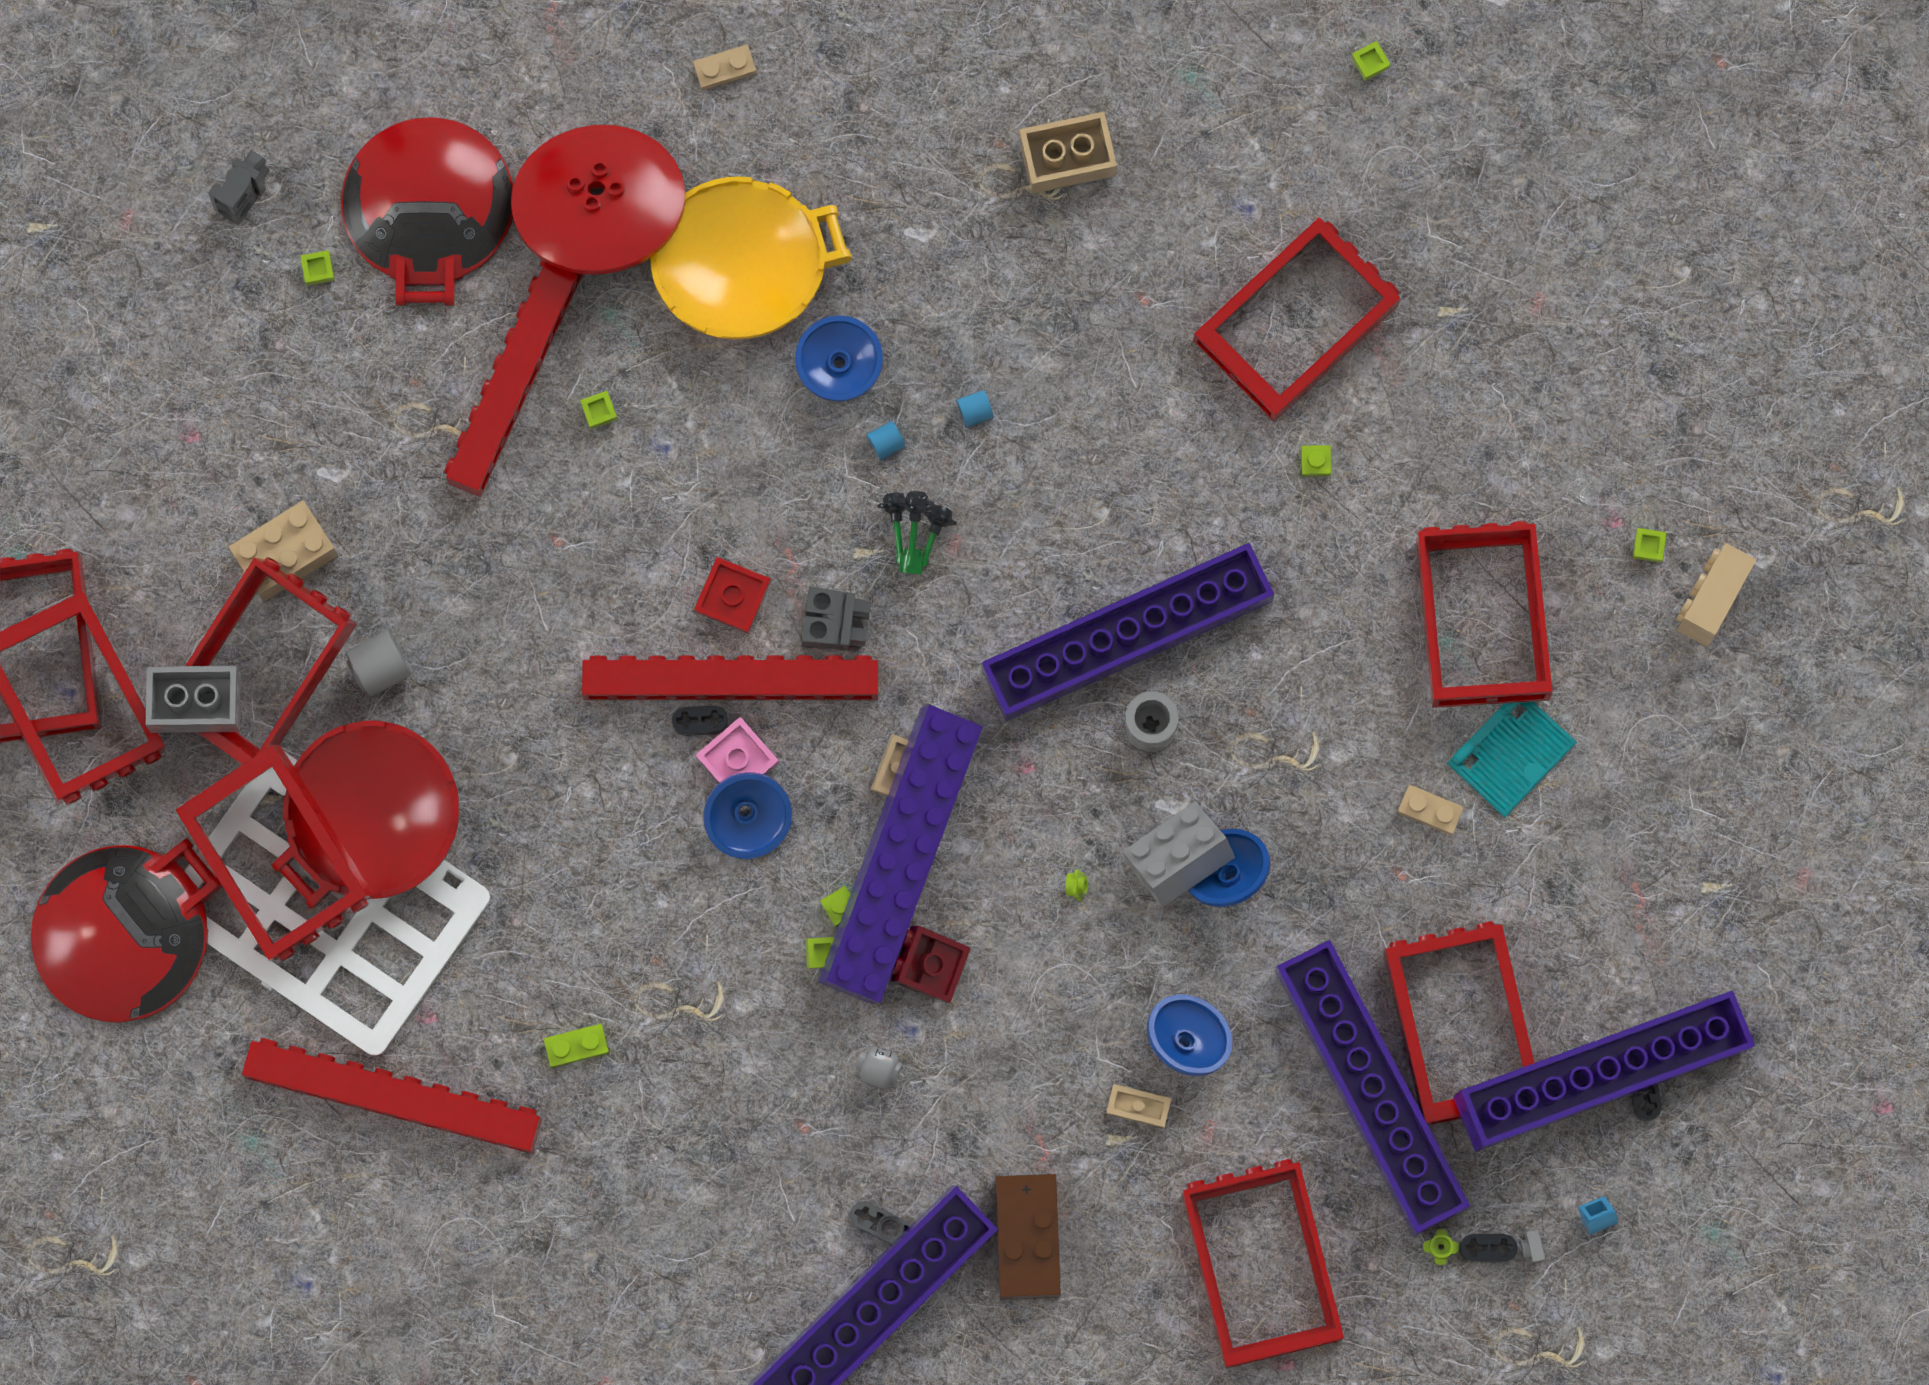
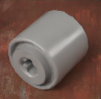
M388 629L346 651L348 658L346 663L362 692L366 691L370 697L413 675Z
M1157 691L1144 692L1136 696L1129 703L1125 715V733L1129 742L1137 749L1146 752H1155L1166 748L1174 740L1179 722L1178 710L1174 702L1167 695ZM1149 718L1152 719L1153 723H1159V726L1155 727L1154 733H1150L1149 729H1143L1142 727L1146 725Z

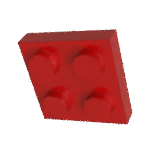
M716 557L694 612L749 634L771 583V578Z

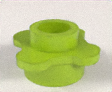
M1076 869L1074 873L1067 874L1065 884L1067 896L1082 901L1083 894H1087L1088 878L1084 872H1080V869Z
M1438 1229L1430 1241L1423 1243V1250L1435 1258L1437 1265H1444L1451 1254H1456L1459 1251V1245L1447 1236L1446 1230ZM1442 1244L1444 1249L1439 1250L1438 1245Z

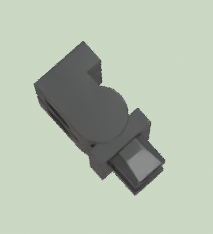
M250 150L243 161L236 157L231 164L232 169L226 175V182L222 188L214 184L208 192L214 210L238 226L255 203L257 194L262 196L266 190L263 180L270 171L265 166L266 159L253 150Z
M809 586L801 647L813 648L814 646L848 651L849 646H865L867 629L851 626L853 618L869 620L871 602L856 599L855 593H844Z

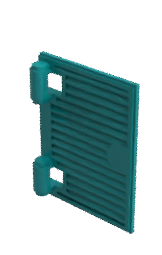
M1503 703L1446 764L1505 818L1569 752L1577 741L1536 703ZM1520 704L1526 711L1516 719L1511 712ZM1472 754L1478 761L1468 769L1462 763Z

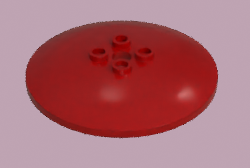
M616 125L579 127L549 139L537 148L524 162L516 176L511 195L513 220L526 246L540 259L552 266L573 273L590 275L626 270L655 255L672 238L681 222L685 207L683 177L671 154L648 135L634 129ZM596 187L604 189V192L597 196L589 193Z

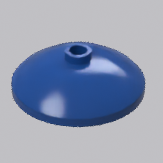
M838 315L826 317L815 322L803 333L796 348L795 363L798 375L809 391L822 399L842 402L856 399L872 388L882 370L883 353L876 334L869 326L858 319ZM837 360H843L845 365L842 368H837L834 363Z
M743 772L724 779L711 791L704 806L703 822L706 833L716 848L735 858L752 859L768 854L781 844L791 826L792 808L786 792L774 779L760 773ZM742 806H749V811L740 813V808Z
M1241 829L1220 830L1227 838L1235 858L1188 890L1199 902L1215 907L1232 906L1249 899L1265 883L1270 871L1268 850L1259 837Z
M1185 994L1172 995L1157 1003L1148 1017L1147 1036L1149 1043L1158 1058L1171 1069L1189 1076H1205L1219 1070L1228 1060L1232 1050L1230 1028L1222 1014L1205 1000Z

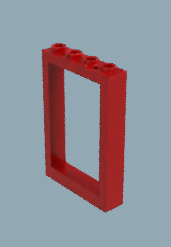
M1320 217L1194 333L1193 342L1273 422L1284 414L1399 306L1401 299L1398 296L1400 294L1398 289L1389 281L1385 283L1378 276V269L1369 261L1365 263L1358 256L1359 251L1349 241L1344 242L1337 235L1339 232L1336 227L1329 221L1324 222ZM1319 234L1383 299L1279 395L1215 330Z
M1516 521L1506 526H1498L1497 523H1486L1481 525V527L1469 528L1468 525H1456L1452 529L1440 530L1439 527H1426L1422 531H1418L1416 546L1432 708L1549 701L1553 691L1536 525L1528 524L1526 521ZM1522 545L1536 681L1442 687L1429 551Z
M61 549L56 551V555L44 556L43 553H33L27 555V559L15 560L13 557L0 558V581L71 571L74 595L83 591L86 596L82 557L78 552H73V549ZM81 613L76 615L87 712L30 720L38 737L102 729L91 632ZM15 723L0 724V743L23 740Z
M270 557L265 559L253 558L185 666H210L267 576L336 624L338 628L261 748H258L237 732H197L242 765L271 745L281 744L357 625L349 619L351 614L339 606L334 608L326 603L328 598L315 589L309 591L303 586L305 582L292 573L287 575L280 570L281 564Z
M83 591L0 631V652L81 613L148 742L63 784L0 665V696L58 805L63 802L66 805H70L82 798L81 793L92 789L93 792L98 791L109 784L107 780L117 775L120 779L136 771L135 766L143 762L146 765H150L162 758L161 754L165 752V745L159 733H151L147 728L146 709Z
M271 745L175 809L269 961L279 959L282 962L296 953L294 948L302 943L305 946L311 944L320 937L318 932L326 927L330 930L344 922L342 916L351 910L353 913L361 911L369 905L367 900L374 896L281 745ZM270 768H273L350 891V893L275 943L272 942L196 819Z
M1493 921L1477 924V929L1466 932L1464 927L1448 930L1447 936L1437 938L1435 933L1418 937V942L1407 944L1406 940H1398L1389 943L1390 948H1385L1383 953L1418 1106L1428 1126L1462 1118L1454 1099L1433 1103L1400 958L1493 939L1522 1067H1525L1535 1062L1502 924L1494 925Z
M1291 1159L1275 1162V1168L1263 1170L1262 1166L1246 1169V1175L1234 1177L1233 1173L1217 1176V1182L1205 1184L1204 1180H1199L1186 1184L1187 1189L1182 1190V1197L1225 1369L1344 1339L1300 1162L1292 1163ZM1289 1180L1326 1326L1233 1348L1197 1202Z

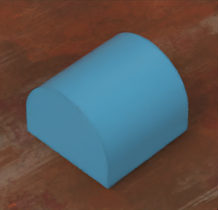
M984 390L956 399L966 428L994 419L991 405Z
M893 421L866 434L880 461L906 448L905 442Z
M1605 1196L1577 1207L1582 1222L1590 1235L1618 1224L1616 1211Z

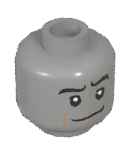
M872 1046L868 1053L862 1052L856 1065V1069L861 1070V1081L880 1089H887L890 1085L894 1086L902 1068V1063L899 1062V1057L895 1052L878 1046Z

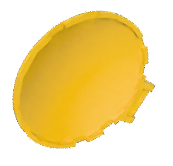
M735 176L705 182L685 193L684 212L677 230L666 245L650 257L656 289L662 301L678 319L704 334L718 338L738 340L761 337L791 323L808 307L815 297L822 281L824 269L848 263L852 260V256L844 243L837 219L839 212L836 205L809 210L794 198L791 192L772 182L768 184L756 181L752 177ZM819 223H827L835 251L827 253Z

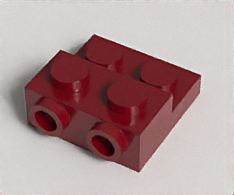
M919 925L911 926L905 935L902 943L903 948L895 962L890 981L914 992H921L942 1002L951 1003L971 948Z

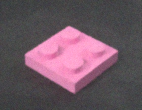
M741 717L696 754V758L718 783L732 775L743 772H755L765 775L779 763V760Z

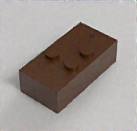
M1056 1174L996 1176L1000 1300L1060 1298Z

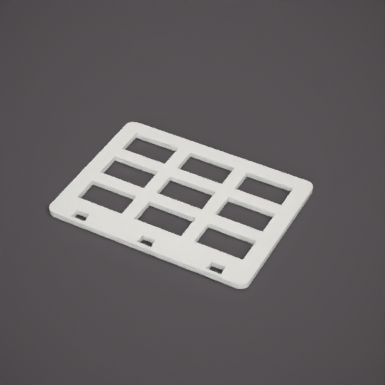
M286 753L294 766L298 760ZM270 768L246 784L208 837L220 858L223 857L240 832L277 858L290 847L287 841L251 818L271 789L281 796L286 794V788L273 768ZM199 850L197 855L201 858V860L205 863V865L216 877L215 873L211 869L205 857ZM295 859L289 863L303 880L307 877L316 883ZM443 860L431 876L416 886L454 912V915L435 942L385 909L384 906L390 897L368 899L369 905L354 915L337 940L322 930L318 932L320 937L310 945L326 956L306 984L257 952L255 949L258 943L248 927L238 939L206 917L207 929H209L208 945L261 980V984L270 991L274 989L369 1055L379 1056L388 1048L488 906L490 894L484 886ZM189 864L185 872L200 889L204 881ZM225 865L248 903L259 909L256 916L266 932H268L275 921L290 931H293L307 921L286 906L297 890L284 876L271 895H269ZM447 872L463 881L457 889L443 881ZM334 891L330 893L338 899L345 896ZM372 923L423 956V959L404 986L353 952V949ZM341 966L392 1000V1003L373 1030L322 996V993Z

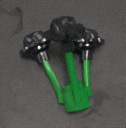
M910 491L907 493L906 498L904 493H889L884 496L883 503L877 505L878 508L885 509V512L890 514L891 522L894 523L897 552L895 562L899 563L898 571L922 574V567L928 566L929 554L936 535H940L942 527L953 526L957 523L952 519V510L929 501L928 495L922 491ZM907 510L910 512L911 531L909 548H904L903 553L900 521H902V512ZM923 513L931 523L929 528L931 533L921 555L922 550L915 547L918 522L921 521V514Z

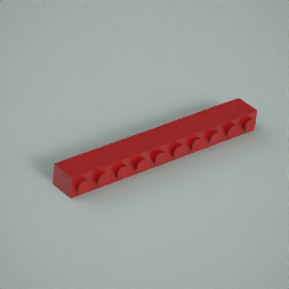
M541 259L540 266L542 270L538 277L534 276L528 288L530 296L527 302H522L518 308L516 318H519L515 328L511 327L506 334L504 343L507 346L503 354L499 353L494 360L492 369L495 372L491 380L487 379L482 386L480 395L483 398L479 406L475 405L470 412L468 421L471 424L467 432L463 431L458 438L456 447L459 450L455 458L451 457L446 464L444 473L447 474L448 484L481 497L583 274L559 269Z
M594 655L590 656L589 660H582V696L584 700H878V660H872V656L868 655L855 656V660H843V657L839 655L825 656V660H813V656L809 655L796 656V660H784V657L780 655L766 656V660H754V656L750 655L737 656V660H725V657L720 655L708 656L707 660H695V656L691 655L678 656V660H666V657L661 655L649 656L648 660H637L636 656L631 655L619 656V660H607L606 656Z
M261 1038L260 1042L251 1040L241 1074L245 1079L533 1154L542 1119L536 1115L537 1110L520 1106L519 1110L507 1108V1102L491 1098L490 1103L478 1100L479 1095L471 1092L462 1091L461 1095L450 1093V1087L433 1083L431 1088L421 1085L422 1080L414 1077L404 1076V1079L400 1080L392 1077L393 1072L376 1068L375 1072L363 1070L364 1065L347 1060L346 1065L334 1062L335 1057L327 1054L318 1053L317 1057L306 1055L307 1050L289 1045V1049L286 1050L277 1047L278 1042L270 1039Z

